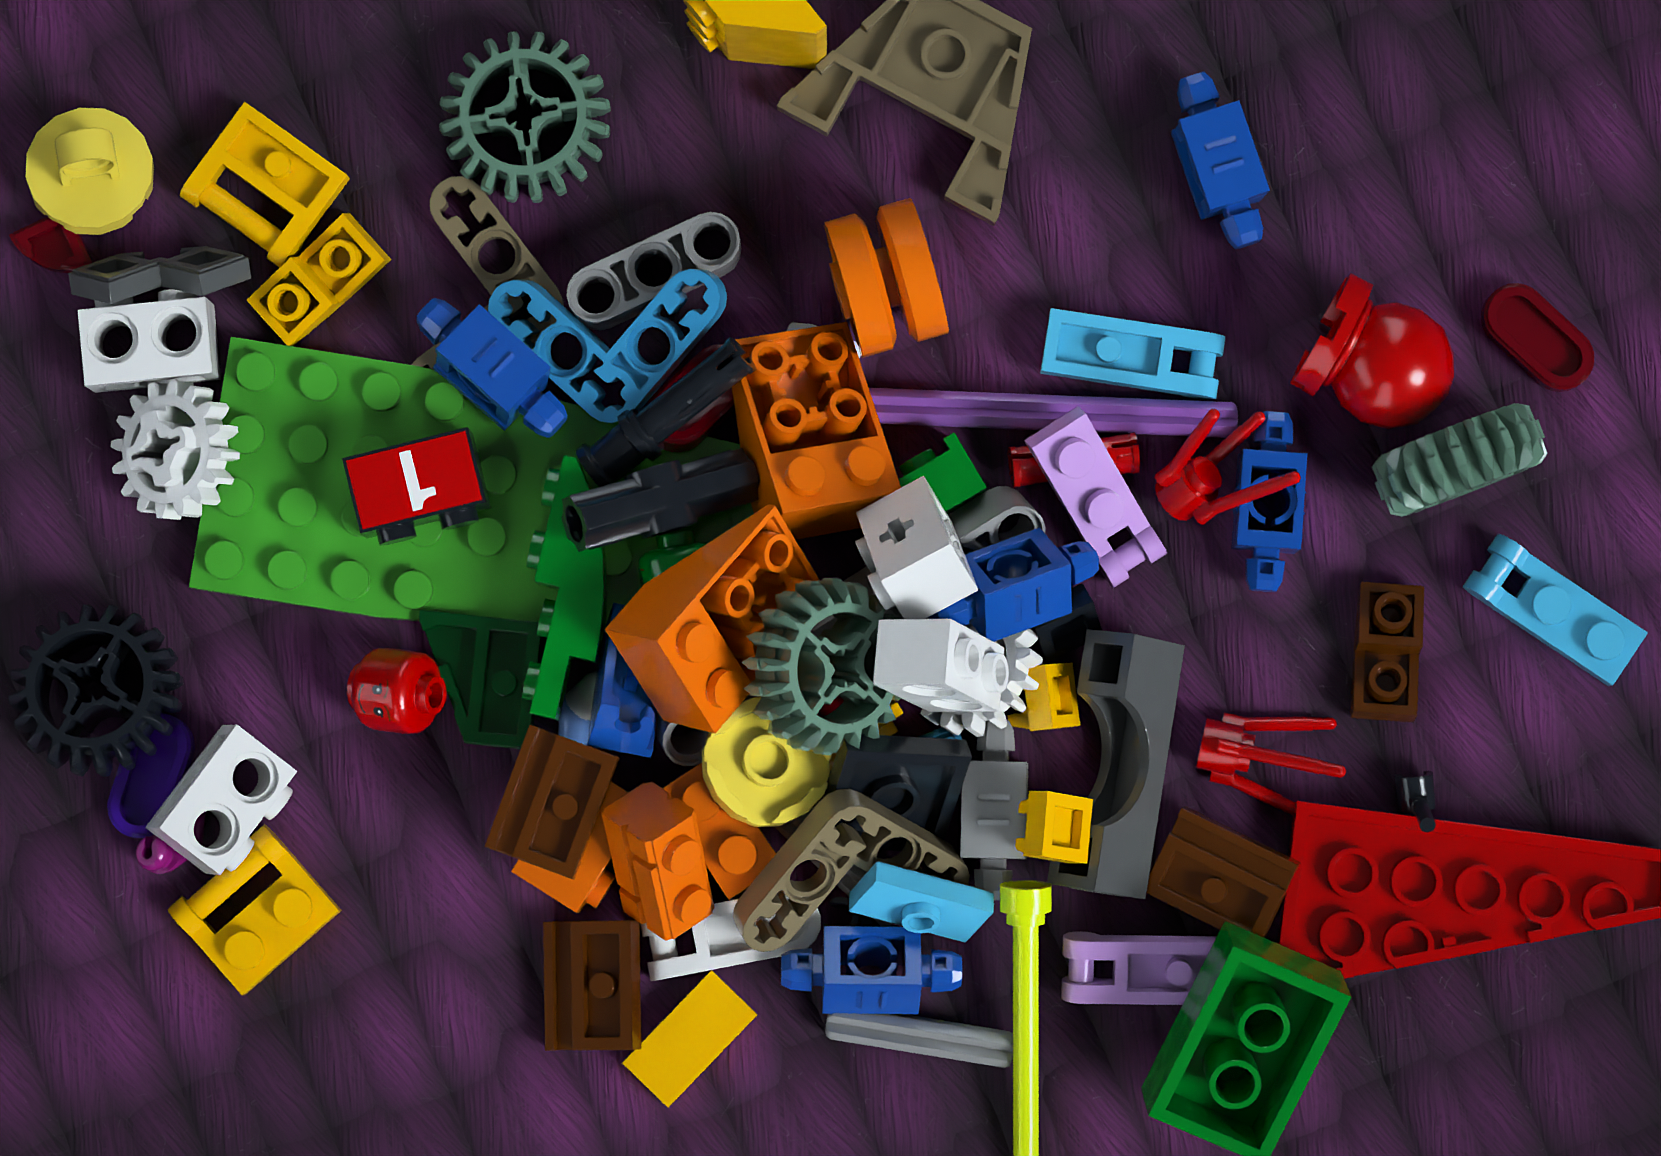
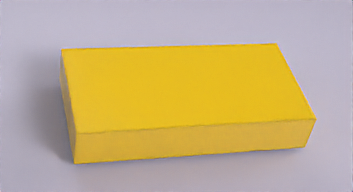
M711 970L641 1043V1049L634 1050L622 1064L663 1104L669 1107L758 1014Z

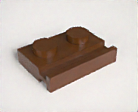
M529 725L484 847L574 880L619 757Z
M1184 806L1181 808L1177 821L1171 833H1169L1149 875L1146 893L1219 930L1224 921H1227L1265 938L1301 862L1198 811Z
M636 920L543 922L545 1051L641 1049L639 922Z

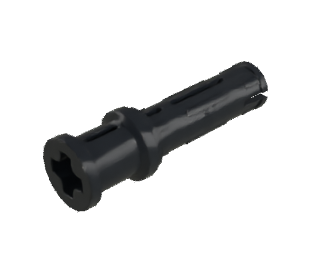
M730 337L725 341L724 345L642 410L638 411L634 408L630 411L625 410L617 416L619 424L591 446L584 443L575 450L578 460L592 480L599 487L617 483L646 458L654 461L662 455L661 451L665 448L663 443L665 439L742 378L753 373L756 367L751 358L744 359L742 357L746 354V351L741 345Z

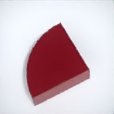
M48 216L9 234L12 242L23 255L51 271L70 273L73 272V269L94 262L81 234H75L64 229L63 225L52 221Z

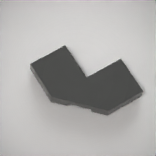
M208 246L181 248L180 255L168 259L158 257L147 260L143 252L120 253L73 269V272L68 273L72 295L108 304L125 300L161 286L204 296L251 279L248 257H245L243 254Z

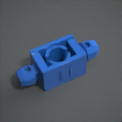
M1205 72L1184 77L1178 82L1177 96L1181 112H1188L1189 116L1179 119L1176 128L1170 132L1201 220L1223 213L1224 220L1220 222V225L1228 243L1234 249L1258 243L1262 239L1263 225L1259 209H1252L1250 204L1261 201L1270 191L1240 101L1217 107L1215 102H1218L1220 96L1213 80Z
M431 299L420 310L416 321L420 331L434 345L439 342L441 343L435 350L437 357L433 369L503 431L522 414L524 416V425L539 436L552 437L566 422L568 415L564 405L550 391L545 394L542 393L548 385L551 367L480 304L461 321V312L445 300Z
M1263 411L1266 417L1265 421L1255 429L1253 443L1259 444V450L1243 449L1238 454L1234 491L1236 492L1268 480V475H1263L1251 483L1252 471L1280 474L1296 471L1300 474L1301 479L1297 484L1281 490L1286 504L1284 513L1270 522V528H1275L1287 521V531L1248 529V521L1255 527L1261 528L1265 524L1266 517H1263L1256 511L1253 501L1232 510L1234 515L1231 549L1252 551V558L1245 559V580L1249 590L1276 592L1282 583L1285 561L1279 560V553L1295 554L1301 550L1308 453L1286 452L1287 445L1293 444V422L1289 413Z
M1040 527L965 554L978 591L928 618L952 619L963 626L971 623L980 635L995 642L1072 613L1071 586L1096 574L1099 570L1098 554L1089 542L1083 541L1057 548Z
M824 926L822 954H812V948L795 949L781 954V985L790 990L812 992V986H822V1014H919L922 987H930L931 993L953 991L961 987L962 956L953 951L931 949L930 955L921 954V933L910 932L904 927ZM840 965H847L846 975H841ZM871 965L877 966L885 972L872 976L864 974L858 969ZM897 966H902V976H896Z

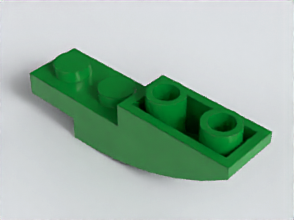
M563 455L560 469L550 467L548 470L541 505L551 507L546 532L534 531L526 565L527 568L536 569L534 581L538 585L559 590L556 600L545 598L537 636L547 638L542 662L531 661L529 664L522 699L532 701L530 714L557 721L560 719L573 660L578 659L599 664L605 632L608 595L604 546L578 552L573 542L567 538L561 519L563 515L562 499L573 494L591 490L578 459Z

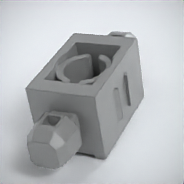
M988 720L986 721L983 736L977 738L976 750L983 751V760L970 761L962 785L960 858H981L980 869H974L975 888L990 891V893H994V900H1000V884L1012 881L1013 870H1007V859H1027V856H1023V852L1016 849L1015 843L1016 838H1025L1027 814L1018 813L1020 802L1028 799V763L1009 762V752H1015L1014 729L1010 721L1007 720V726L1000 729Z

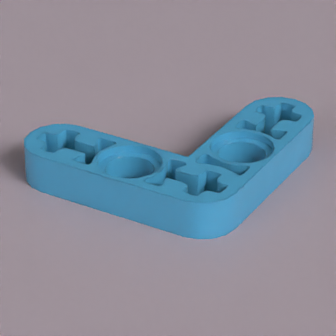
M688 269L680 271L665 284L611 349L546 289L534 281L521 279L502 283L494 290L489 299L488 312L551 367L549 378L590 416L600 422L615 423L618 422L617 416L625 410L630 411L634 408L640 411L720 318L726 307L727 293L725 285L720 278L709 270ZM704 283L708 289L704 293L703 299L709 306L706 311L692 309L683 317L679 324L690 329L689 333L684 336L678 325L668 318L660 316V312L665 307L668 314H677L688 300L687 295L682 291L685 284L693 287ZM528 294L532 300L528 303L527 310L539 322H548L551 314L556 318L554 324L541 332L535 344L531 342L530 337L540 331L530 321L523 319L511 322L509 319L513 311L512 305L508 302L510 295L513 297H524ZM651 327L664 331L670 341V353L660 364H650L645 361L638 349V341L641 334ZM564 332L576 336L583 350L579 363L569 370L556 365L551 356L552 342L559 334ZM598 357L603 361V365L596 368L594 372L607 383L617 382L621 379L625 384L620 393L626 401L624 407L617 404L605 408L601 402L605 398L606 392L594 380L584 381L582 387L577 384V379L592 370Z

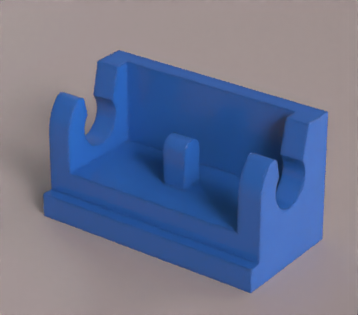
M613 603L606 627L625 605ZM605 631L600 660L596 670L587 746L651 758L657 710Z

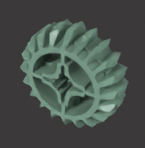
M517 31L508 33L509 51L500 53L496 42L489 38L483 42L489 57L487 61L481 63L470 52L463 56L466 67L473 74L468 79L459 73H450L448 77L449 84L455 90L461 92L462 96H443L440 99V106L442 110L457 114L458 117L444 120L439 124L443 136H462L452 142L446 148V151L451 160L471 155L460 170L464 178L473 179L485 170L486 173L481 182V190L487 195H491L497 189L500 181L503 180L506 181L504 193L507 202L515 203L519 197L520 185H528L532 202L540 203L543 200L541 183L551 181L555 193L558 196H562L567 193V189L560 175L568 170L580 182H583L588 177L583 165L577 161L580 156L594 162L601 160L603 156L602 151L588 140L589 137L597 139L608 138L610 136V127L601 121L592 120V117L607 114L611 111L608 99L588 98L599 92L604 87V83L598 74L579 79L590 65L589 59L584 54L576 56L568 64H565L564 62L568 57L570 49L567 41L560 39L555 43L550 54L545 53L546 38L544 33L535 32L531 38L530 49H522L520 36ZM528 70L541 71L554 76L567 86L576 100L560 102L559 97L543 98L537 95L532 90ZM509 73V92L506 98L498 105L486 107L485 113L475 114L477 104L484 91L495 80ZM521 89H523L527 103L531 105L534 114L539 110L542 111V116L532 118V129H529L531 142L529 146H527V140L523 131L520 130L517 121L511 125L507 123L509 119L519 116V106L522 105ZM576 120L574 131L567 144L556 155L541 162V143L544 136L553 129L565 127L566 121ZM490 132L492 137L504 136L515 140L521 154L522 165H512L494 158L481 147L475 134Z
M1514 403L1425 435L1422 438L1382 454L1372 466L1377 479L1375 485L1381 500H1385L1391 515L1407 516L1542 463L1548 454L1543 442L1545 436L1539 420L1534 419L1529 405Z
M823 578L822 581L805 580L795 584V591H783L781 594H776L777 609L767 608L765 611L758 613L765 627L764 631L753 632L746 636L757 646L755 657H750L741 662L748 669L755 670V680L744 688L750 695L761 696L753 714L759 716L760 719L770 720L768 733L773 734L776 738L787 739V745H790L793 749L802 751L813 750L814 754L831 755L832 753H837L843 744L844 738L848 744L857 748L860 747L861 734L873 739L880 738L878 723H888L889 721L896 720L889 704L891 700L899 701L902 698L873 684L879 620L899 618H896L893 614H884L885 609L877 596L868 595L867 587H863L859 583L842 582L838 578ZM830 615L837 618L831 629H824L819 636H815L810 632L824 618ZM837 696L844 700L830 714L824 717L817 715L824 704H831Z

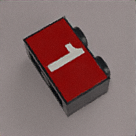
M468 427L342 458L360 534L367 539L377 536L380 546L417 537L416 526L440 521L442 530L479 522L477 511L491 508L474 435Z

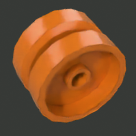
M911 198L879 207L876 224L882 248L875 250L867 226L858 215L851 214L824 222L833 261L829 263L834 287L845 320L849 319L862 358L893 349L897 334L891 308L897 306L908 334L915 341H924L948 334L949 332L935 268L918 213Z

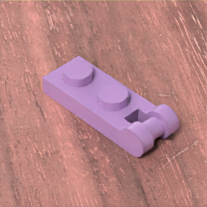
M1079 406L1024 440L1083 542H1089L1096 550L1099 557V569L1112 588L1129 578L1127 572L1143 561L1147 560L1152 564L1167 554L1165 547L1147 521L1087 414ZM1126 527L1132 539L1113 550L1107 538Z
M1081 931L1066 933L1063 935L1062 955L1069 958L1068 976L1062 978L1061 999L1076 1004L1183 1005L1217 936L1099 935ZM1094 960L1113 961L1112 979L1094 977Z

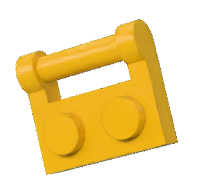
M244 102L181 189L180 197L194 207L202 204L268 251L267 259L280 268L290 257L297 256L306 238L350 178L311 148ZM225 168L293 215V218L283 231L216 184Z
M265 824L250 836L254 840V846L235 870L230 872L225 868L221 875H215L188 900L181 896L167 909L177 924L192 937L242 996L252 990L342 911L278 836ZM271 862L282 876L222 929L216 932L205 918L266 864Z

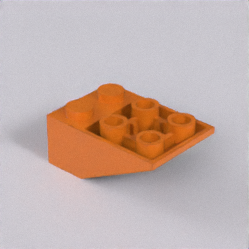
M842 322L735 339L746 351V354L742 357L744 359L751 358L756 367L753 373L746 375L732 386L740 448H743L748 458L754 461L760 480L757 492L758 500L751 503L753 512L756 513L768 504L775 505L795 540L861 528L856 512L900 489L901 485L848 323Z
M768 504L645 583L609 623L605 631L663 721L716 734L750 694L744 688L755 680V670L748 669L741 662L756 655L757 646L746 636L753 632L764 631L765 627L758 613L765 611L767 608L777 609L776 594H781L783 591H795L796 583L805 580L818 581L819 578L776 506Z

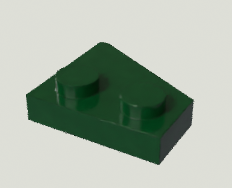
M420 610L419 621L422 630L426 633L440 671V676L446 684V690L452 703L454 716L464 743L521 749L529 725L534 724V715L530 714L532 701L522 699V693L530 662L540 663L543 637L537 636L539 622Z

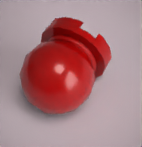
M1350 273L1343 280L1320 320L1321 323L1330 327L1327 336L1320 335L1311 351L1305 349L1290 384L1311 396L1316 394L1322 384L1324 386L1331 384L1340 405L1363 423L1386 429L1418 424L1439 407L1448 396L1454 378V353L1446 332L1442 326L1421 309L1398 302L1373 305L1372 300L1368 299L1373 284Z

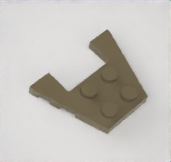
M886 0L835 51L832 50L816 65V68L794 89L791 88L781 97L777 104V110L827 137L857 81L861 80L974 141L949 186L944 200L995 226L1000 214L1032 28L980 0Z

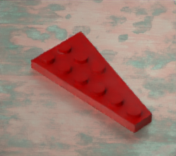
M1295 801L1288 856L1301 863L1282 901L1277 944L1340 970L1344 979L1368 973L1394 968L1398 969L1498 948L1661 918V849L1434 819L1436 824L1434 830L1423 832L1415 816Z

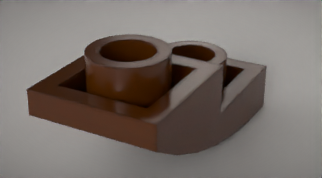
M1360 582L1355 624L1350 718L1400 722L1415 721L1418 711L1419 654L1423 647L1424 586Z

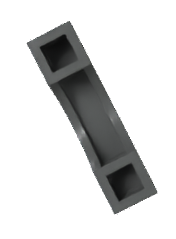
M1087 629L1077 693L1093 710L1100 728L1102 742L1099 773L1094 787L1087 797L1093 799L1088 864L1063 863L1050 860L1047 883L1121 897L1146 898L1185 645L1131 633Z

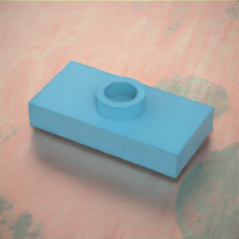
M878 861L849 892V912L901 925L910 932L931 933L965 943L994 913V893Z

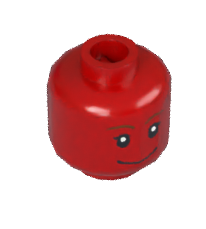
M394 648L373 649L353 667L347 682L348 702L352 709H354L360 722L373 730L413 734L422 732L442 710L447 695L446 684L440 676L436 662L433 658L420 651Z

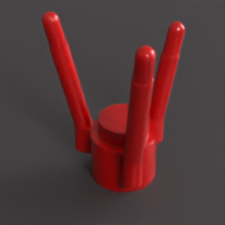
M1210 409L1171 462L1155 474V492L1164 510L1172 517L1182 521H1187L1194 516L1199 524L1204 525L1218 513L1281 491L1300 482V474L1292 471L1216 499L1219 493L1218 489L1222 485V476L1216 465L1265 421L1266 417L1263 412L1254 413L1205 457L1191 458L1220 417L1217 409Z
M1224 712L1222 721L1206 719L1196 768L1211 771L1209 782L1231 786L1291 815L1294 812L1295 802L1235 773V770L1248 773L1250 760L1338 778L1344 777L1346 774V768L1343 765L1254 746L1256 735L1243 733L1244 731L1332 730L1337 726L1334 718L1243 717Z

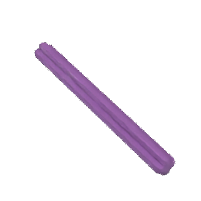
M869 388L880 424L1041 430L1077 406L1087 414L1097 433L1127 434L1135 432V434L1190 436L1210 409H1217L1220 417L1207 437L1227 438L1237 429L1238 424L1237 406L1232 402Z

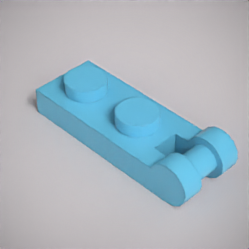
M1051 308L1040 374L1177 394L1193 399L1216 400L1219 380L1213 378L1216 357L1223 356L1226 337L1198 330ZM1173 350L1191 353L1188 374L1170 371Z
M1497 534L1487 549L1491 554L1490 558L1480 572L1473 570L1463 588L1472 596L1608 687L1613 686L1648 632L1531 555L1517 542L1505 535ZM1512 569L1527 579L1515 597L1501 587Z

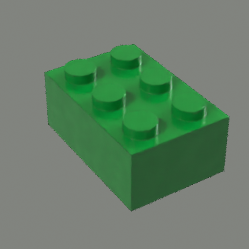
M1224 921L1141 1087L1148 1116L1241 1156H1271L1352 997L1341 971Z

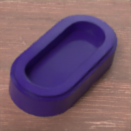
M162 713L160 717L173 727L172 734L165 736L156 730L153 731L149 736V739L157 747V752L153 756L146 754L139 746L133 749L132 753L136 760L135 768L127 770L121 763L119 764L108 798L107 809L112 824L119 832L132 838L143 839L146 836L151 837L154 835L145 827L187 773L193 758L195 743L191 730L182 720Z

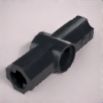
M743 448L731 449L682 465L679 460L662 463L626 475L624 481L570 495L562 499L563 515L561 519L567 538L573 542L578 552L588 549L593 550L637 535H641L642 539L666 534L698 523V518L753 503L758 500L757 492L760 480L754 461L748 458Z

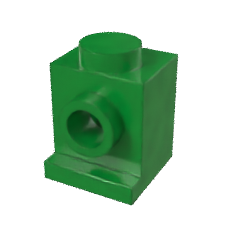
M955 432L943 438L942 446L946 451L945 453L936 457L932 448L898 467L904 476L899 479L901 488L924 476L947 515L984 493L987 488Z

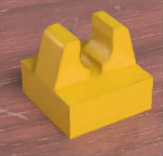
M1073 663L1043 664L1029 668L1028 676L1037 681L1039 686L1037 690L1023 689L1026 695L1027 709L1023 713L1007 715L1013 727L1030 729V731L1080 726Z
M1029 791L1028 799L1021 801L1019 804L1018 813L1027 814L1025 838H1016V849L1023 852V856L1063 863L1088 864L1093 799L1051 791Z

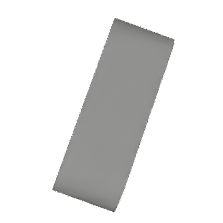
M707 212L699 214L582 268L573 275L568 283L566 296L572 314L588 329L599 331L612 328L640 315L667 283L651 287L641 283L637 278L640 264L650 257H662L669 261L673 269L668 281L678 272L688 269L709 270L719 278L726 275L735 268L740 260L742 248L738 228L730 218L722 213ZM717 230L729 238L730 248L724 256L719 259L708 260L697 254L694 250L695 242L705 231ZM602 283L611 287L615 293L614 301L610 308L597 314L589 313L582 309L579 301L583 290L591 284ZM685 284L682 291L688 293L705 284L693 287Z

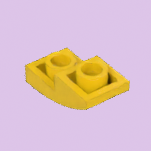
M342 213L299 256L290 257L247 301L287 346H293L341 307L392 259L350 213Z

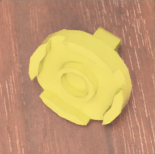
M77 108L55 116L36 133L27 151L25 177L35 206L43 215H47L52 221L63 225L64 229L75 234L102 235L124 227L133 219V214L142 207L145 199L148 200L153 190L154 164L144 135L127 118L104 108Z
M753 697L742 702L716 734L708 733L702 749V775L712 799L731 818L754 827L782 826L808 813L825 794L828 785L826 782L830 774L829 761L832 759V754L821 755L814 754L813 750H796L787 745V739L776 738L773 734L768 733L770 720L760 719L759 716L753 714L761 697Z

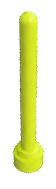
M1016 880L1000 884V912L1006 914V924L1013 926V1156H1039V926L1045 924V914L1052 911V885L1047 882L1034 880Z

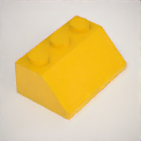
M683 0L688 7L684 10L689 18L686 24L709 53L718 47L728 60L815 69L816 65L827 56V25L806 0Z

